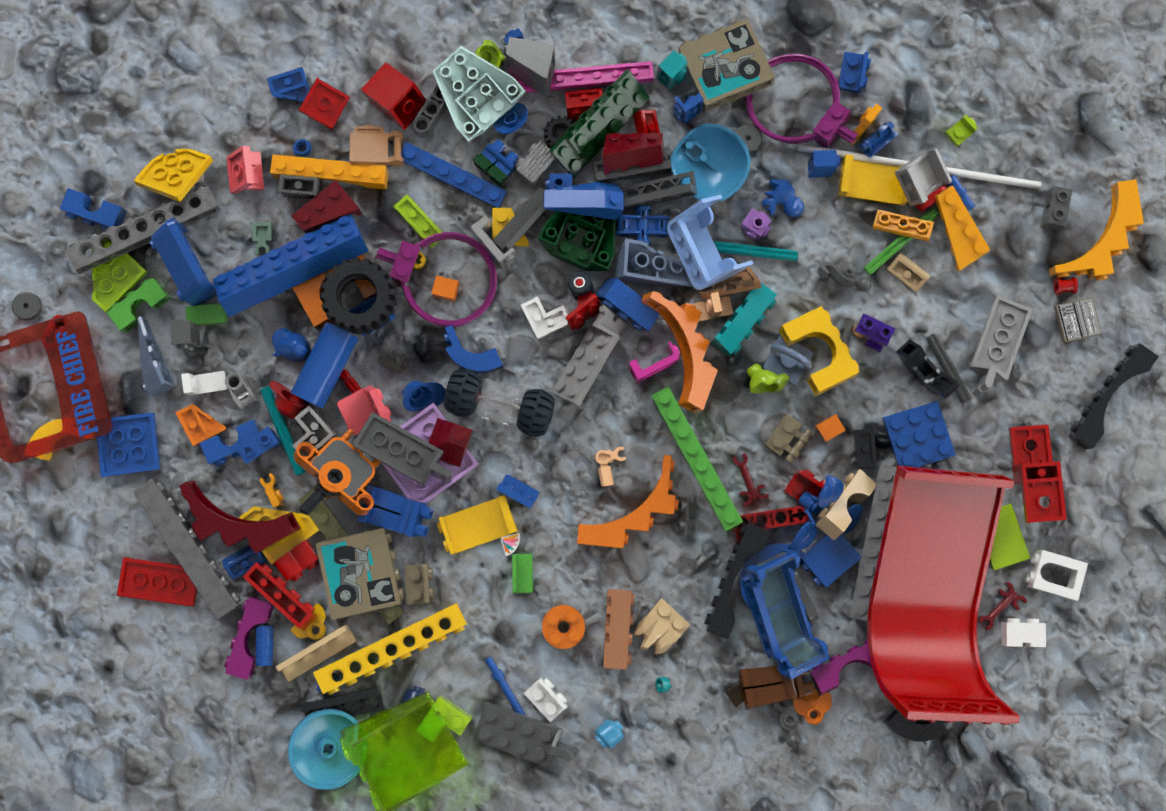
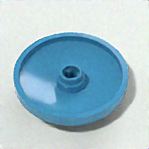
M323 709L307 715L294 728L288 742V760L294 774L306 785L323 790L335 789L350 782L361 771L367 757L368 742L365 731L353 716L337 709Z

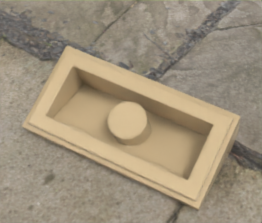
M899 253L887 268L890 273L916 293L930 277L928 273L902 253Z

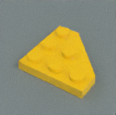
M254 506L238 518L266 521L276 519L291 512ZM293 512L301 530L262 551L271 565L302 541L308 540L320 531L309 515Z

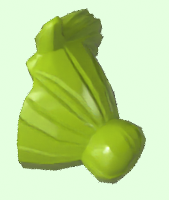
M484 40L483 44L475 51L477 56L498 68L505 61V56L491 40Z
M754 364L747 370V374L751 378L750 393L762 394L768 391L771 393L779 392L790 380L787 374L777 375L769 370L762 369L759 364Z

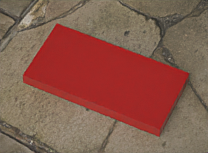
M123 557L117 596L195 607L197 588L181 565Z

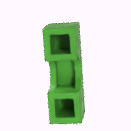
M154 278L146 279L141 283L140 288L136 291H130L121 302L114 303L107 314L120 331L127 333L138 325L136 309L141 303L147 302L153 309L158 310L172 298L159 281Z

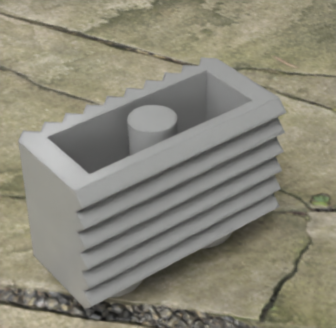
M541 141L537 145L534 143L528 150L529 155L525 159L521 158L516 164V173L533 187L538 184L557 161L550 153V148Z

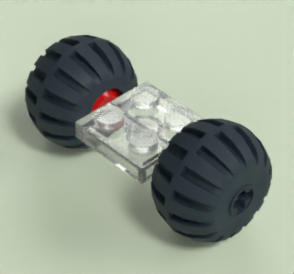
M460 369L451 374L444 396V407L449 413L458 417H466L472 415L476 410L475 416L513 426L516 414L519 412L516 425L522 433L534 437L546 434L555 405L554 397L547 391L542 389L528 390L525 392L520 404L523 388L486 378L482 390V378L472 370Z

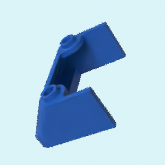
M172 217L151 236L152 240L149 242L154 251L159 252L178 288L176 293L181 301L185 300L191 306H197L217 296L214 285L209 282L184 233L188 232L187 228Z

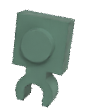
M272 222L252 223V241L258 243L255 247L257 256H260L262 248L266 249V254L271 251L267 242H273Z

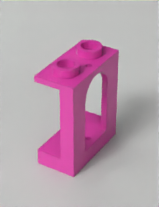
M671 341L668 342L666 350L670 356L643 370L636 359L629 362L628 369L636 384L677 364L680 351L676 344L672 345Z

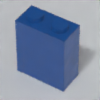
M825 534L804 552L805 554L801 557L799 564L806 572H811L813 575L812 580L818 587L822 585V587L827 588L859 561L861 556L842 534L834 541Z

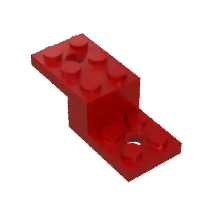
M1049 424L1008 428L1014 485H1021L1025 523L1067 520L1060 461L1053 462ZM1028 440H1032L1035 444V448L1032 451L1026 448ZM1042 496L1048 499V505L1045 508L1039 503Z

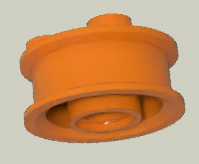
M558 605L551 608L545 614L542 621V632L546 641L553 647L568 649L581 641L585 632V622L582 615L575 608L568 605ZM562 621L569 624V629L566 632L558 630V624Z

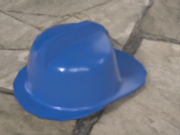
M410 382L405 389L401 390L403 406L410 412L424 410L432 403L438 406L444 400L445 388L437 382Z

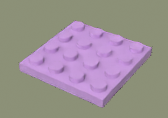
M432 403L403 424L401 428L429 442L437 418L446 419L437 406ZM467 448L460 468L441 460L439 462V465L451 470L452 481L447 484L432 475L425 486L389 466L383 465L406 497L428 503L477 467L479 463Z

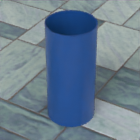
M326 322L290 393L324 409L359 338Z

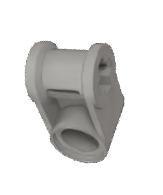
M231 373L226 376L225 385L241 410H244L245 406L251 402L258 401V397L243 376L237 373ZM235 377L239 378V385L237 387H233L231 384L232 379Z

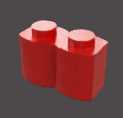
M304 540L276 560L274 564L287 582L291 580L296 582L304 576L302 572L306 569L310 571L319 565L317 551L310 541Z

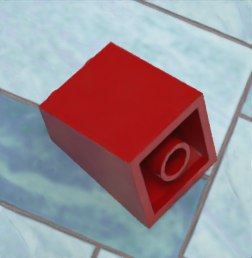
M387 62L361 88V91L368 100L404 131L414 121L427 101L413 81Z

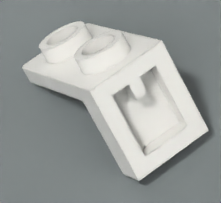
M224 371L199 375L181 374L183 392L189 396L228 389L225 385L226 373Z

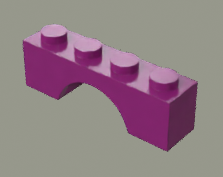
M249 597L248 600H245L242 611L245 612L243 618L239 619L236 627L238 630L237 637H234L231 642L230 648L232 652L226 658L224 664L226 674L246 680L252 678L256 666V658L249 650L248 638L254 627L261 623L270 622L275 606L269 601L257 597Z
M868 640L864 642L865 645L859 648L856 645L848 649L847 654L840 656V654L835 655L829 659V663L825 665L821 663L812 668L813 671L810 672V676L821 696L839 687V674L848 664L862 663L872 669Z

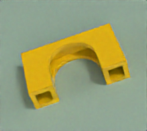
M822 306L783 324L779 329V333L787 347L809 337L819 338L829 345L832 352L831 364L811 374L806 380L815 397L856 377L859 373L857 362L854 359L852 360L848 346L842 342L839 330L833 326L830 321V314Z

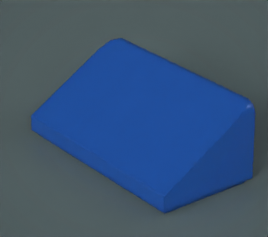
M248 545L224 558L222 561L227 573L232 580H235L246 574L256 562L262 565L267 562V559L263 552L255 554L254 550Z

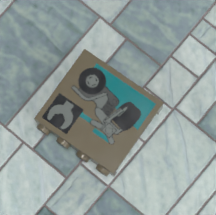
M748 19L744 21L738 20L731 26L721 27L709 35L703 34L694 41H686L678 48V53H682L686 57L690 75L698 92L704 98L702 107L704 113L774 84L775 76Z
M380 528L316 543L331 620L403 604L402 600L405 599L403 588H399L398 581L401 580L399 569H395L394 562L397 561L395 550H391L390 543L393 542L391 531H387L386 528Z

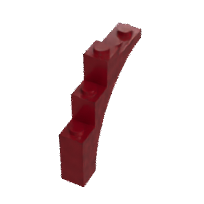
M195 480L185 482L179 486L183 498L187 500L192 515L197 519L191 525L200 541L220 532L221 539L227 547L248 539L250 548L256 554L301 530L293 512L266 521L241 519L226 513L214 505L199 489Z

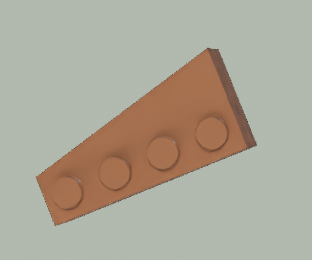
M607 589L603 668L627 669V665H631V653H628V645H632V633H629L630 625L633 626V614H630L631 606H634V594H632L631 590Z

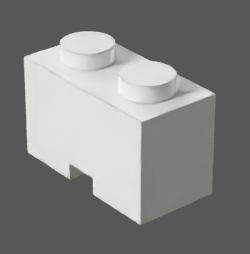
M1007 618V622H1001V645L1023 647L1024 643V646L1046 647V623H1040L1039 619H1027V622H1020L1019 618Z

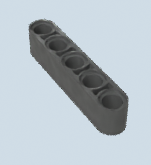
M438 83L413 122L416 134L422 138L428 137L447 109L444 98H438V95L441 93ZM431 108L437 109V112L435 114H429L428 110ZM420 124L427 125L424 130H419L418 126Z

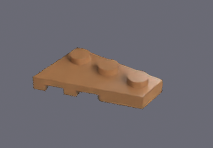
M748 267L733 277L706 289H696V291L703 300L708 299L711 293L718 292L719 296L762 287L760 280Z

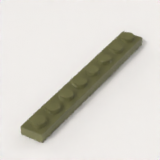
M314 489L298 499L301 505L315 491ZM324 500L309 514L327 541L349 536ZM400 605L378 609L388 625L405 613Z

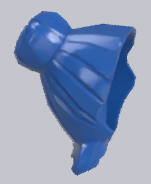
M282 328L275 331L272 336L275 349L272 355L274 357L283 356L292 362H304L307 360L311 352V346L302 334Z

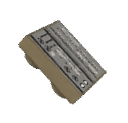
M1093 297L1054 306L1063 343L1102 334Z

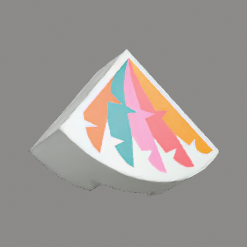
M520 533L501 538L505 556L511 555L517 549L520 542Z

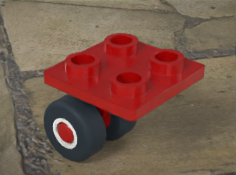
M576 272L568 280L571 294L578 300V307L565 317L572 331L580 329L588 318L595 317L600 312L599 307L601 305L596 294H593L594 288L591 279L584 272Z

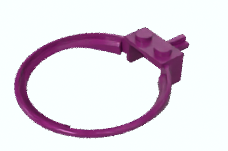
M784 54L768 60L771 68L785 62H803L817 68L824 74L830 84L833 104L813 129L814 133L798 137H786L769 131L759 122L753 110V93L747 95L745 102L748 115L753 124L762 133L774 140L787 144H804L815 140L825 148L831 145L837 135L851 144L856 140L858 134L845 126L850 119V110L840 104L838 82L832 71L824 63L804 54Z
M442 232L431 235L414 245L402 241L398 254L380 247L377 252V259L393 264L389 276L392 280L401 284L404 296L410 307L420 317L432 324L444 327L468 324L476 320L488 309L495 296L497 272L494 262L487 250L478 241L467 235L455 232ZM441 240H459L475 248L484 258L490 273V287L483 304L471 315L458 320H442L430 316L417 305L410 292V287L405 286V283H408L420 248L424 249L428 245Z

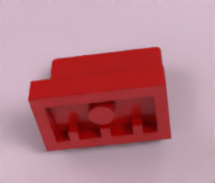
M806 469L804 471L799 470L794 473L784 492L797 501L805 492H810L818 498L825 481L821 480L820 482L814 478L815 475Z

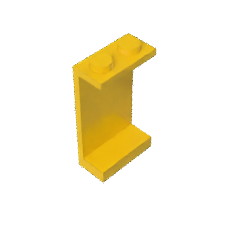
M848 154L844 156L838 196L905 206L908 202L895 175V171L901 167L853 160V155Z
M505 495L459 512L439 517L440 522L437 523L440 534L444 533L446 539L443 541L446 552L450 551L451 555L518 532Z

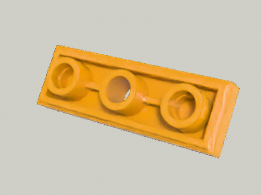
M878 210L873 229L929 242L934 222Z

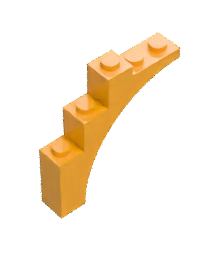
M1136 179L1120 181L1111 186L1112 206L1110 217L1097 243L1082 257L1050 268V277L1066 278L1069 277V274L1076 273V276L1088 274V279L1095 278L1096 281L1107 280L1108 276L1114 273L1111 257L1120 256L1123 254V251L1129 249L1126 232L1136 231L1139 226L1144 224Z

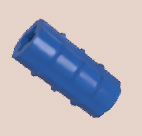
M273 625L256 626V666L273 665L274 656Z

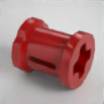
M1071 277L1066 280L1055 278L1053 284L1054 293L1056 295L1068 292L1076 294L1078 291L1077 278Z

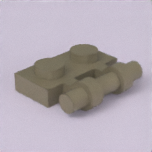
M785 414L764 446L778 456H781L783 451H786L789 454L785 460L791 464L795 458L799 457V452L803 446L808 444L813 432L807 428L803 434L800 433L798 430L802 424L788 414ZM795 437L798 441L792 448L788 444Z

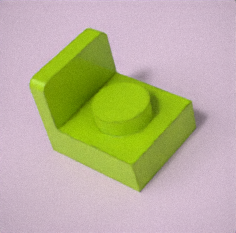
M964 115L944 134L958 147L978 127L973 118Z

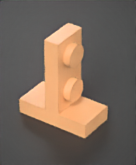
M718 292L711 293L706 301L692 304L702 312L698 323L734 314L730 296L719 298Z

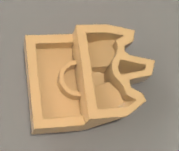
M661 598L639 622L633 635L636 637L643 636L644 639L640 649L646 651L653 645L655 647L654 652L657 655L665 653L680 638L690 624Z

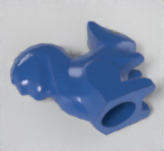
M771 179L769 184L773 186L771 192L765 193L770 198L762 200L763 207L773 216L776 205L781 204L787 216L793 218L800 216L804 211V203L800 197H796L795 190L790 181Z

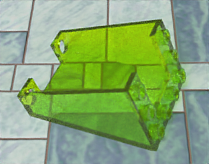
M428 691L340 731L342 738L339 740L346 759L348 761L351 760L354 766L358 764L361 770L358 773L362 781H367L370 785L368 791L376 811H393L469 765Z

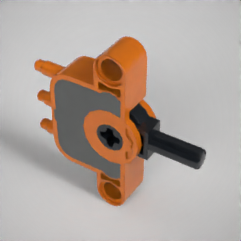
M349 429L341 437L332 438L320 451L308 442H302L297 446L293 456L295 462L311 476L316 477V485L313 488L315 491L299 507L303 514L309 515L323 499L327 500L329 497L338 496L339 500L360 516L368 514L373 507L374 500L364 488L370 483L375 474V468L381 462L376 459L370 461L363 455V452L354 448L348 442L354 434L352 429ZM299 451H306L308 456L300 455ZM359 502H365L368 508L361 507Z

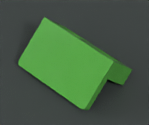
M512 554L513 593H533L532 554Z

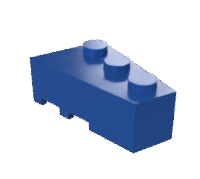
M606 278L596 292L602 304L617 312V315L622 319L630 321L632 327L640 332L641 330L649 331L660 315L654 309L641 302L642 297L618 278Z

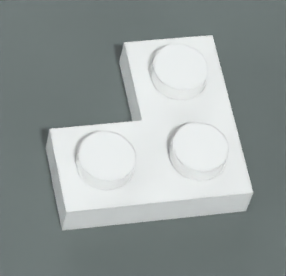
M538 297L521 304L537 340L568 325L565 319L568 314L563 305L546 313Z

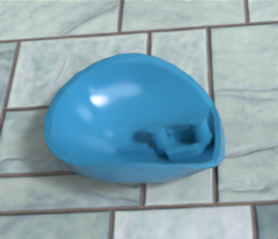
M710 123L698 125L690 130L673 150L670 162L674 175L694 171L697 195H692L693 197L701 200L721 195L722 199L719 201H722L737 192L747 179L750 171L751 157L745 142L734 131L727 127ZM690 177L684 178L680 185L690 184Z

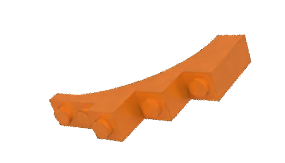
M649 292L643 295L641 302L657 311L673 332L681 352L684 380L678 405L692 413L702 411L718 369L712 367L711 363L703 361L710 341L704 338V335L695 332L702 312L692 304L685 303L678 306L676 302L665 299L659 292Z
M663 456L660 479L653 492L642 505L632 513L613 522L596 525L579 524L577 544L623 548L624 545L628 544L629 533H625V529L648 532L649 528H653L654 516H650V513L674 515V511H678L679 500L675 499L676 495L668 494V491H672L673 480L669 479L670 472H674L675 461L671 460L672 456Z

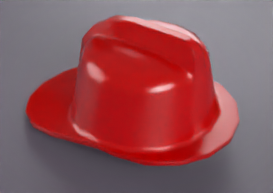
M276 381L269 383L271 388L277 393L275 399L277 410L288 418L295 419L303 408L310 406L305 400L291 394V390Z

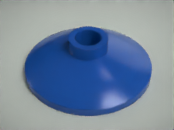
M516 103L494 123L496 131L500 134H510L521 128L528 117L526 106L522 103Z

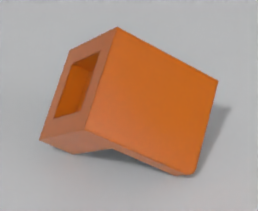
M436 276L431 294L435 298L455 302L460 283L457 280Z
M836 414L814 426V429H818L826 442L846 431Z

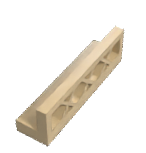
M348 624L344 625L277 665L276 668L278 672L282 670L287 681L290 682L357 642Z

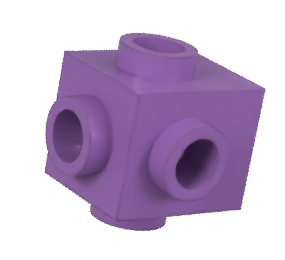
M752 208L740 228L745 231L749 238L759 240L761 236L765 237L770 231L771 227L768 225L771 220L768 219L769 216L766 213L758 212Z

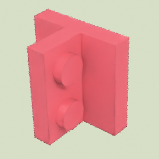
M242 146L226 157L231 194H238L243 190L261 191L264 189L260 152L250 151V146Z

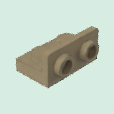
M429 564L405 566L407 605L431 603V599H434V588L430 587V580L433 579V569L429 568Z

